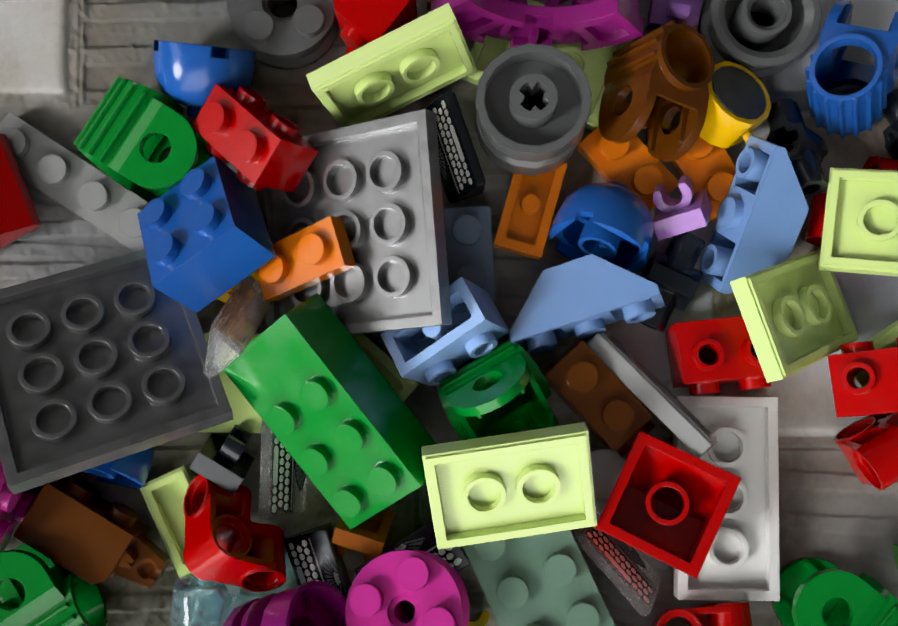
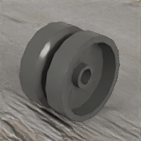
M528 43L509 48L489 62L478 81L475 128L480 146L492 162L512 174L536 176L554 171L569 160L582 139L584 128L590 115L592 93L586 73L572 56L549 45Z

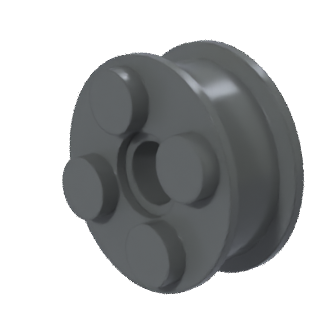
M227 0L230 21L245 49L256 51V60L273 68L293 70L317 62L331 49L339 33L340 26L335 14L333 0ZM283 4H292L297 7L296 11L289 17L279 18L274 16L275 10Z
M706 0L700 14L699 33L706 35V41L713 48L712 53L715 64L730 61L744 66L753 72L758 79L767 78L784 70L812 44L821 23L820 0ZM750 12L762 14L767 20L768 27L756 24Z

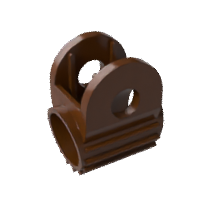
M672 20L613 52L614 57L607 62V69L604 75L605 90L602 94L598 123L603 138L617 144H622L635 137L641 129H646L648 152L654 158L664 162L678 160L691 149L699 137L705 122L709 100L708 83L713 78L715 69L713 48L706 41V35H701L697 31V25L691 27L687 25L685 20L677 24ZM633 91L631 103H628L625 98ZM681 110L679 125L670 134L671 121L675 114Z

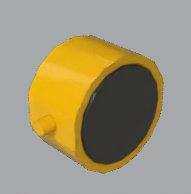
M730 61L715 64L713 78L708 83V107L699 137L709 144L721 148L732 147L743 140L747 143L749 135L754 136L752 132L769 116L771 109L769 94L757 76L744 66Z

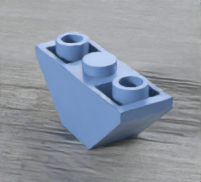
M749 135L745 149L737 158L735 176L727 197L722 201L718 209V221L710 243L704 249L700 259L699 271L703 272L701 279L724 294L733 292L730 281L777 265L789 258L809 211L786 148Z
M589 254L542 271L510 329L509 336L511 343L516 342L525 351H529V354H541L558 347L557 341L576 335L577 339L592 338L597 333H604L606 325L624 319L628 324L650 319L656 315L655 309L664 307L665 303L656 283L596 255Z

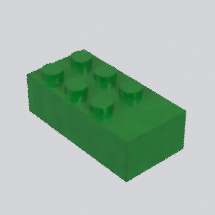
M318 292L285 313L221 367L350 530L420 488L426 481L421 446L436 444Z

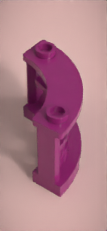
M433 0L430 6L431 12L449 3L463 37L479 43H484L486 36L510 41V48L528 43L552 46V44L581 42V51L608 47L644 36V18L639 14V0H572L571 6H560L569 0H547L544 6L528 5L527 0Z

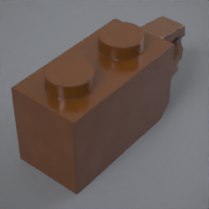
M583 340L574 342L542 371L553 391L582 422H585L589 430L607 448L617 452L620 457L625 456L632 449L640 431L648 434L656 427L650 420L653 418V415Z
M64 477L44 485L13 537L91 585L105 582L115 575L149 589L158 582L168 567L171 558L145 536L150 527L138 521L140 515L134 509L119 502L109 503L96 495L97 488L93 484L80 477Z

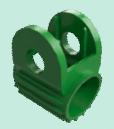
M120 77L116 78L73 143L93 164L125 189L131 191L134 184H137L158 197L178 185L189 171L200 167L213 157V154L205 147L207 141L181 115L184 110L181 105L149 87ZM171 149L168 157L165 160L161 161L163 155Z
M506 341L486 355L458 369L453 375H449L439 381L441 385L438 386V394L451 425L461 440L514 433L525 428L534 430L558 426L557 418L546 400L551 396L550 387L531 356L516 342L510 343V341Z
M25 543L15 549L0 552V596L3 601L2 603L0 600V626H107L109 624L105 599L98 583L89 584Z
M817 557L795 559L780 570V601H771L776 617L784 626H898V600L879 582L864 572L858 577Z

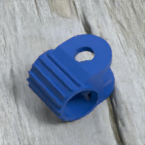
M838 0L833 5L819 36V48L814 54L810 55V66L805 67L810 117L815 118L817 128L823 127L826 129L828 136L835 133L840 134L841 139L845 135L851 134L858 137L859 132L866 129L871 131L872 125L876 121L882 120V109L887 108V95L893 89L898 77V12H895L888 31L850 25L853 9L851 1ZM847 46H858L869 51L875 58V66L842 60ZM843 85L864 87L862 90L850 95L840 96L828 93L830 90Z

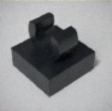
M237 425L233 427L226 440L212 432L189 469L229 493L234 494L244 480L254 460L252 456L244 452L252 434Z

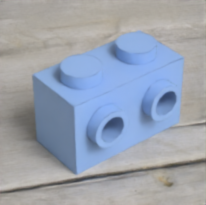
M460 277L449 285L452 325L384 331L380 334L401 377L429 386L439 385L440 380L456 373L458 366L470 358L486 355L497 346V340L510 331L485 289L464 277Z

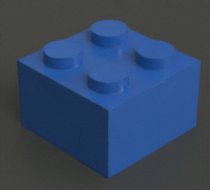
M215 156L211 157L200 167L189 171L178 185L169 189L159 198L151 200L137 214L152 287L196 313L276 256L255 190L240 181L236 173Z

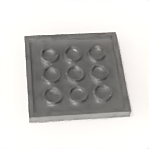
M422 109L302 136L319 152L295 191L291 193L265 187L263 191H258V202L271 242L273 244L329 216L340 217L343 219L356 267L282 300L265 301L267 328L285 313L317 292L351 335L452 325L436 113Z
M145 249L0 289V458L7 486L14 495L233 420L232 409L213 357L208 365L205 366L209 357V346L196 312L152 287Z

